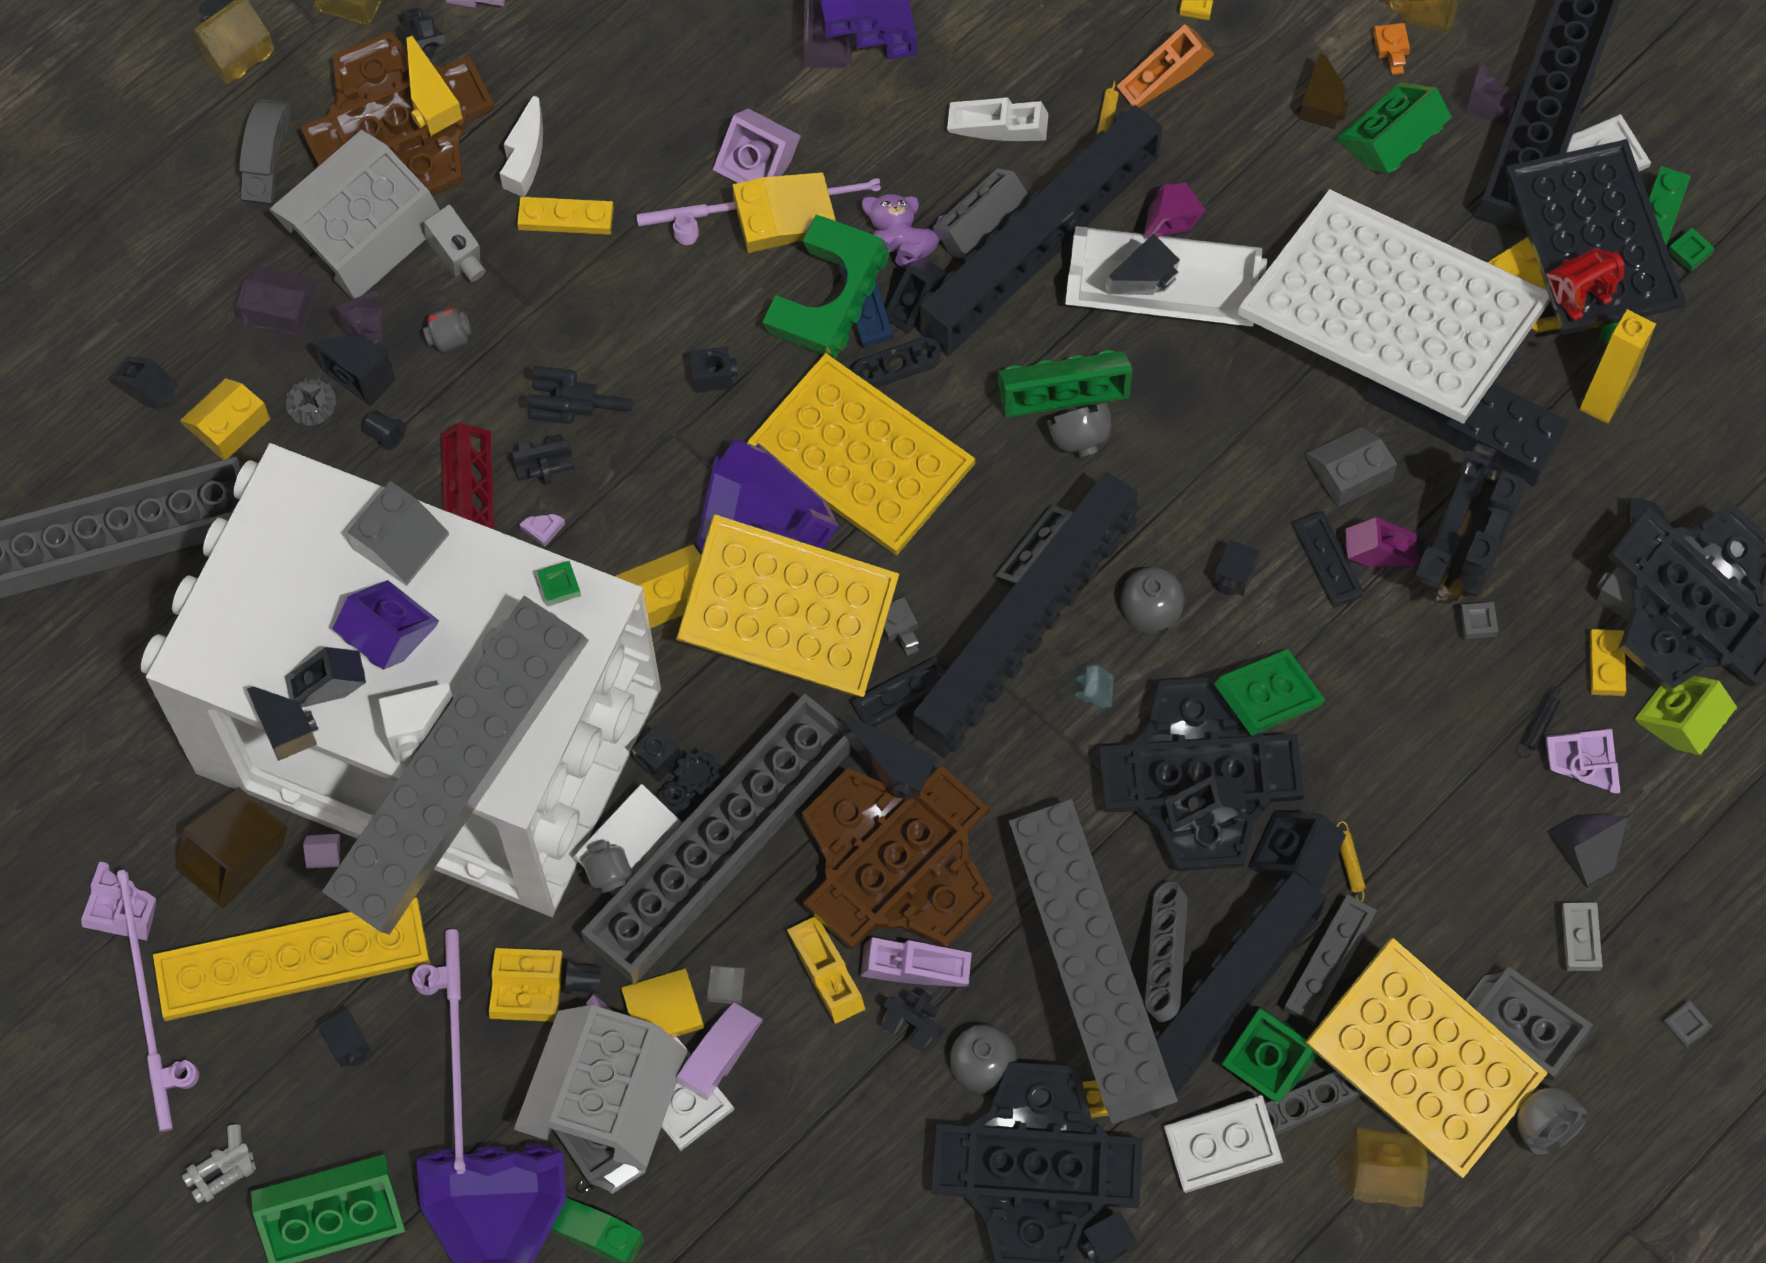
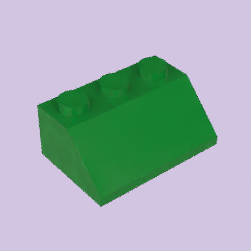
M1400 82L1337 136L1336 139L1369 170L1391 173L1400 167L1401 162L1406 157L1417 152L1422 147V143L1430 136L1439 133L1443 129V125L1452 116L1437 87Z

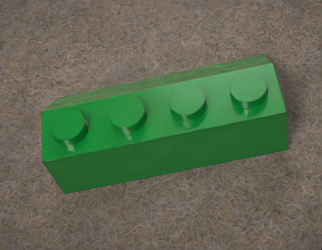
M1112 350L1102 351L1097 355L1087 357L1075 355L1066 360L1056 362L1044 360L1035 365L1025 367L1019 365L1009 366L1004 370H1000L998 376L1005 418L1128 399L1132 367L1124 351L1114 352Z
M385 1154L251 1191L252 1212L269 1263H297L405 1232L394 1182Z

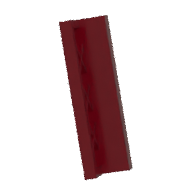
M459 422L441 434L443 510L467 520L476 521L478 524L494 530L491 431ZM470 436L480 438L481 451L479 453L470 443ZM473 463L481 471L482 480L480 482L471 472V464ZM474 492L482 500L483 509L480 511L472 501V493Z

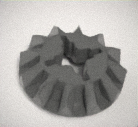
M305 377L303 382L293 383L290 392L286 393L285 407L289 416L295 422L308 426L317 425L327 420L334 412L336 396L330 384L322 382L319 378L309 380ZM303 395H308L311 398L316 395L315 400L318 408L310 403L304 405Z

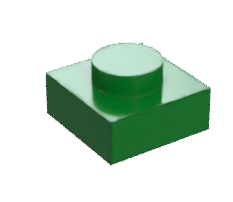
M1691 228L1670 245L1668 252L1688 271L1692 272L1713 254L1714 247Z
M570 560L537 571L548 607L581 596Z

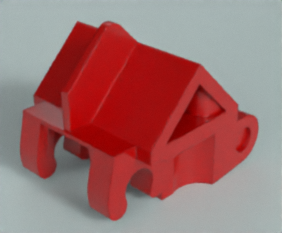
M1594 248L1573 260H1563V265L1546 273L1557 303L1559 305L1562 304L1570 318L1576 321L1583 317L1581 310L1585 307L1586 292L1590 291L1603 306L1613 301L1610 294L1616 292L1617 284L1624 278V262L1617 252L1610 253L1609 251Z

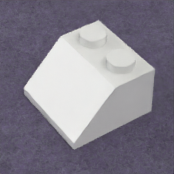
M449 683L379 699L386 736L396 763L401 761L403 763L411 762L454 697Z

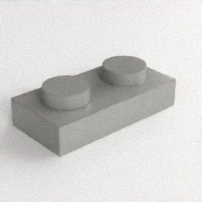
M1563 903L1562 919L1567 971H1601L1603 966L1597 903Z

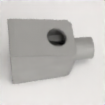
M450 204L424 221L426 244L454 277L464 272L469 280L474 282L485 274L486 270L479 262L480 246Z

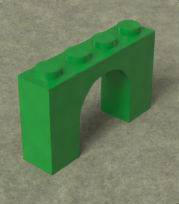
M816 214L803 242L809 254L839 264L847 270L848 278L845 289L836 300L821 307H807L776 295L762 323L769 335L823 355L827 353L836 359L839 351L844 350L848 343V333L853 323H857L860 319L862 304L866 296H870L875 288V278L879 270L883 269L887 264L889 250L881 237Z

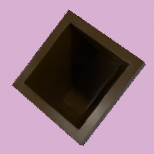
M239 787L183 828L175 869L223 909L283 847L287 826L284 825L279 817L272 815L261 806L255 797L248 795Z

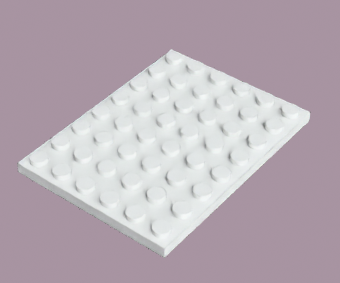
M1329 189L1239 306L1238 315L1464 424L1550 302V298L1546 290Z

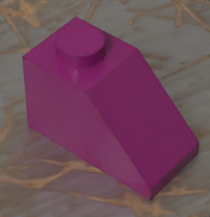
M1186 182L1174 185L1166 184L1157 191V196L1148 209L1144 235L1148 239L1153 233L1160 237L1190 231L1206 210Z
M1377 517L1346 529L1348 559L1368 567L1414 566L1419 564L1417 534Z

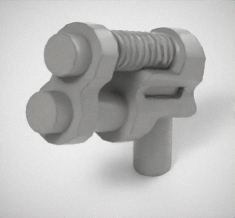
M240 1125L227 1126L228 1149H225L223 1152L218 1149L211 1152L212 1157L196 1167L194 1164L186 1168L188 1172L182 1175L188 1187L196 1184L198 1187L191 1192L198 1203L203 1200L209 1202L214 1198L213 1195H216L222 1189H225L232 1183L234 1184L243 1176L248 1177L255 1172L256 1165L252 1161L254 1160L252 1151L250 1152L246 1144H242ZM220 1168L223 1175L206 1185L203 1178Z

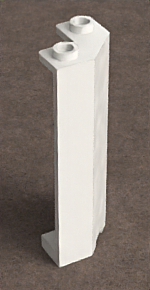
M1076 226L1065 304L1253 326L1254 323L1239 316L1238 311L1239 306L1258 283L1259 277H1262L1266 272L1267 259L1262 258V248L1160 236L1158 238L1180 259L1177 268L1179 273L1175 277L1176 281L1165 292L1159 289L1154 295L1108 294L1105 291L1108 276L1140 247L1147 238L1144 234Z

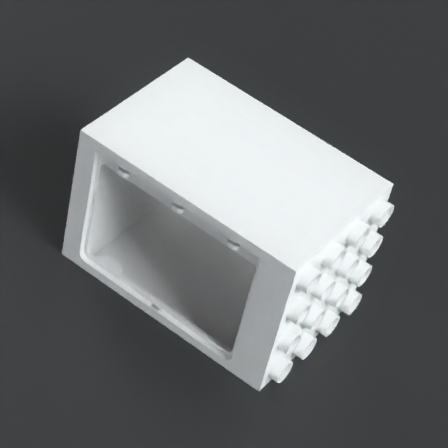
M269 443L259 463L249 460L241 468L234 486V497L240 499L229 521L217 518L212 523L203 546L204 555L209 557L198 579L189 575L180 583L172 605L173 613L179 616L167 637L157 634L150 640L141 662V671L147 674L146 679L154 692V696L162 707L167 721L176 734L179 744L182 746L195 773L233 789L240 787L248 795L358 839L409 765V763H403L402 761L396 763L386 736L379 699L444 683H449L453 697H455L525 595L582 633L589 641L434 870L553 918L579 863L573 856L590 839L661 690L643 587L421 501L420 503L449 531L450 535L406 586L354 551L347 535L349 529L385 487ZM570 560L581 596L548 607L537 571ZM389 580L439 620L435 629L405 661L385 670L372 664L368 657L360 651L366 683L345 698L303 707L304 713L312 712L319 728L318 731L313 732L317 745L280 761L277 760L247 689L254 686L289 698L285 676L325 647L359 651L356 647L347 644L343 637L332 629L349 595Z

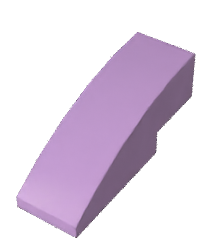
M872 937L864 944L860 976L921 985L967 986L969 984L971 953L910 940L903 944Z
M734 1002L719 1018L688 1059L677 1076L678 1083L708 1101L723 1076H727L762 1023V1019Z

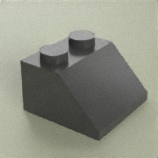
M1363 427L1306 453L1307 459L1337 507L1393 481L1397 463L1382 439Z
M391 481L347 532L354 551L406 586L450 535L449 531L418 499Z

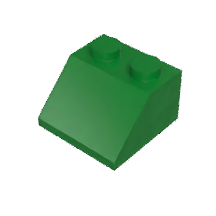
M1259 1008L1222 1065L1279 1104L1305 1076L1318 1054L1305 1044L1308 1037L1269 1010Z

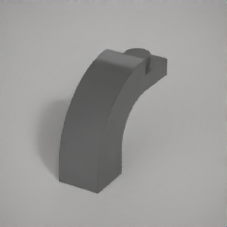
M260 99L253 106L246 124L241 149L239 171H242L241 200L266 203L274 201L277 156L283 137L290 133L291 102Z

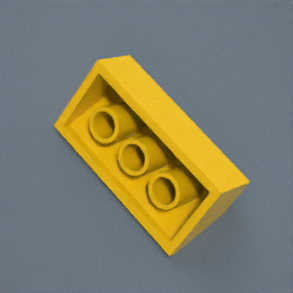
M690 545L615 576L643 587L650 628L684 614L701 554L694 545Z

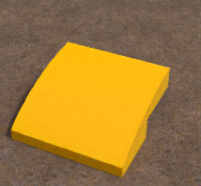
M495 948L492 969L493 984L489 1006L490 1019L554 1022L559 1008L562 951Z
M686 968L621 988L629 1016L657 1024L672 1038L704 1028Z

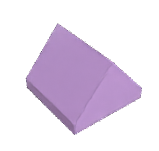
M340 834L306 836L303 847L307 869L340 866Z

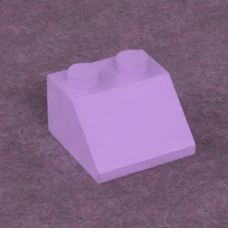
M748 108L733 115L713 170L737 183L762 177L782 176L792 160L801 135Z

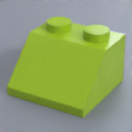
M1693 676L1669 691L1660 686L1635 719L1641 726L1674 749L1701 755L1737 706L1720 681Z

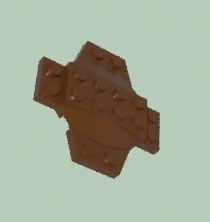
M384 33L333 55L338 100L335 105H331L328 115L300 126L318 167L360 130H363L386 144L429 190L431 195L463 182L459 141L465 129L468 128L467 121L495 110L494 103L470 56L443 67L432 64L459 102L462 119L430 136L425 127L419 128L411 115L414 107L411 99L408 50L392 33Z
M942 765L926 780L917 801L912 798L910 800L899 798L884 783L847 768L802 812L804 822L826 859V881L804 902V907L852 951L872 930L877 931L879 928L894 929L900 927L948 948L993 902L991 892L976 866L968 857V834L990 812V807Z

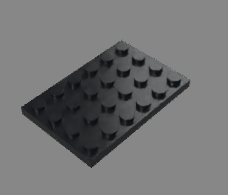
M1628 139L1507 166L1506 174L1562 335L1619 323L1627 309L1645 317L1684 308L1686 300ZM1594 248L1609 251L1610 253L1617 252L1624 262V278L1617 284L1616 292L1610 294L1613 301L1603 306L1597 297L1588 291L1586 292L1585 307L1581 310L1583 317L1573 321L1562 304L1559 305L1557 303L1546 273L1563 265V260H1573Z

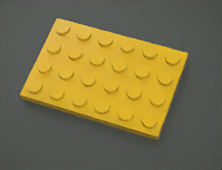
M827 353L822 356L747 442L753 446L760 443L824 498L830 509L896 556L975 465L974 457Z
M714 514L676 640L855 697H864L899 573Z
M1394 938L1389 939L1305 1042L1307 1046L1459 1178H1464L1519 1110L1524 1101L1548 1074Z

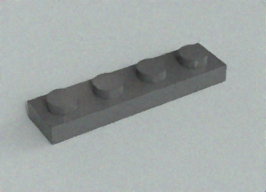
M1347 894L1287 1001L1284 1011L1312 1026L1315 1025L1376 915V909Z

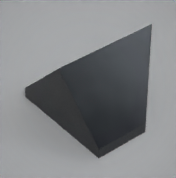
M1576 816L1549 832V835L1586 888L1615 871L1629 816Z

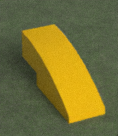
M814 916L787 929L789 937L834 1023L837 1024L865 1010L862 996L822 923Z

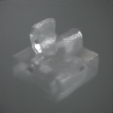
M711 966L708 1002L729 1004L735 1002L736 1004H742L745 969Z

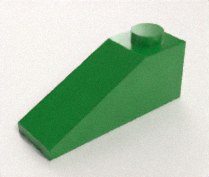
M566 1198V1202L550 1230L611 1263H633L644 1243L641 1231L608 1214Z

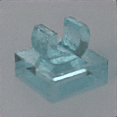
M1099 665L1087 666L1086 675L1083 674L1077 677V681L1085 685V691L1075 693V697L1082 702L1091 701L1099 708L1111 707L1114 676Z

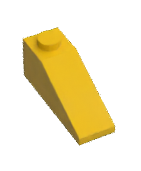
M413 36L407 38L411 99L414 107L411 115L419 128L425 127L430 136L462 119L461 109L453 93Z

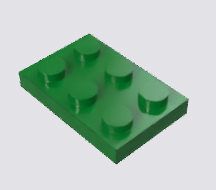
M1288 649L1223 675L1214 684L1251 736L1315 710L1325 702L1324 697Z

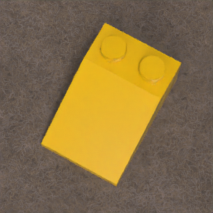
M823 173L762 177L733 184V198L748 253L803 241L816 214L836 221Z

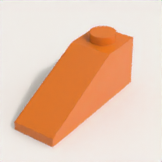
M1184 24L1122 80L1117 87L1132 106L1135 104L1141 107L1191 76L1214 55V52L1195 30Z

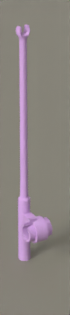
M875 178L867 183L827 188L829 195L861 190L879 191L881 187L876 185L880 184V180ZM735 202L710 206L701 204L637 214L638 226L675 221L673 224L675 239L682 245H691L699 236L697 221L694 218L705 217L709 213L736 210Z
M120 870L117 872V877L122 890L149 1052L147 1062L159 1132H165L173 1129L166 1089L173 1087L188 1089L193 1087L199 1079V1071L193 1063L187 1060L175 1062L168 1068L163 1069L161 1056L157 1053L128 886L129 875L125 870ZM187 1070V1076L181 1079L182 1072Z
M450 929L445 932L446 967L435 968L432 965H420L414 971L412 981L416 990L423 995H432L438 989L447 988V999L450 1001L456 1158L454 1168L457 1174L465 1173V1163L463 1159L458 1001L461 999L459 932L455 929ZM428 981L429 986H425L424 983Z

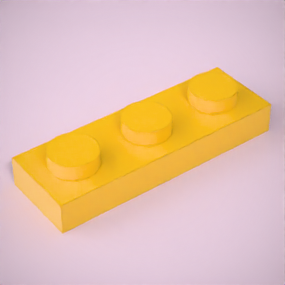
M520 197L518 229L611 235L613 201Z

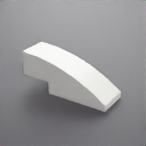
M535 96L530 100L504 143L508 160L500 172L503 189L521 197L526 196L534 180L543 144L542 113L539 98Z
M1009 98L951 102L947 130L950 133L990 140L1044 141L1046 140L1048 112L1041 101L1012 104Z

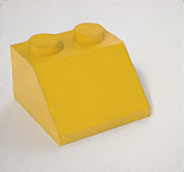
M225 378L188 412L180 422L222 460H226L270 420L264 402L246 386Z

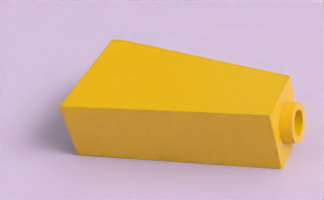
M1628 309L1626 310L1611 336L1582 402L1581 411L1606 424L1610 422L1637 375L1656 323Z

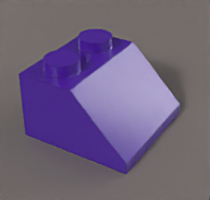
M387 580L349 595L332 629L341 635L347 644L356 647L366 655L372 664L385 670L405 661L435 629L439 620Z

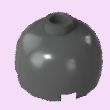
M1107 403L1098 404L1097 408L1091 410L1085 407L1047 420L1050 434L1058 447L1068 453L1079 452L1080 458L1098 453L1097 446L1107 441L1112 429L1111 415Z
M1158 567L1142 568L1132 573L1124 583L1120 596V607L1127 623L1138 631L1150 634L1158 633V630H1164L1167 627L1168 629L1173 627L1181 618L1185 603L1183 587L1177 577L1168 570Z
M988 1024L974 1025L964 1030L955 1040L950 1053L953 1076L956 1077L957 1081L967 1091L980 1095L997 1092L1009 1062H1018L1016 1047L1009 1035L1000 1028Z
M1562 1088L1535 1089L1520 1107L1517 1115L1518 1131L1525 1144L1536 1155L1550 1153L1547 1149L1548 1146L1558 1141L1559 1147H1562L1580 1132L1586 1122L1582 1115H1587V1110L1578 1099Z

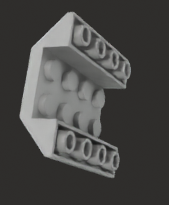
M360 130L272 206L269 211L290 233L294 230L299 233L336 273L334 280L356 302L426 240L424 221L439 212L440 209L429 190L386 144Z
M595 1005L558 1011L514 1130L545 1140L548 1139L551 1129L613 1147L615 1148L614 1161L646 1170L678 1081L677 1076L686 1058L687 1050L657 1024Z

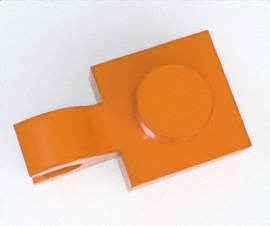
M1405 23L1374 26L1373 34L1378 57H1388L1391 75L1404 74L1403 65L1406 64L1404 55H1409L1410 51Z

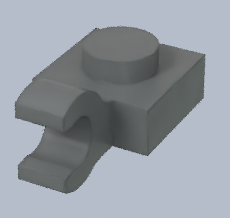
M903 597L891 602L883 629L888 641L898 638L906 656L919 652L917 647L918 641L913 633L914 630L918 629V623L906 599Z

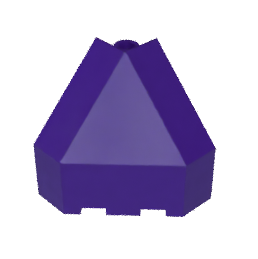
M820 0L826 38L855 33L857 49L885 44L887 60L917 55V36L909 0Z
M735 438L722 458L715 456L697 543L702 552L714 514L821 549L825 547L839 526L827 501L760 443L753 446Z
M541 1144L526 1145L525 1152H507L506 1146L481 1147L477 1149L476 1153L463 1154L465 1173L457 1174L454 1168L456 1159L455 1149L440 1150L417 1159L420 1208L453 1263L534 1262L566 1202L563 1151Z

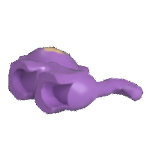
M886 194L880 198L866 197L863 199L862 208L865 214L870 217L874 227L878 229L873 235L883 238L889 253L897 251L895 261L900 267L906 270L909 264L927 258L936 249L940 238L934 229L911 227L914 221V214L919 208L917 198L912 196L904 198L900 195ZM946 215L939 216L936 224Z

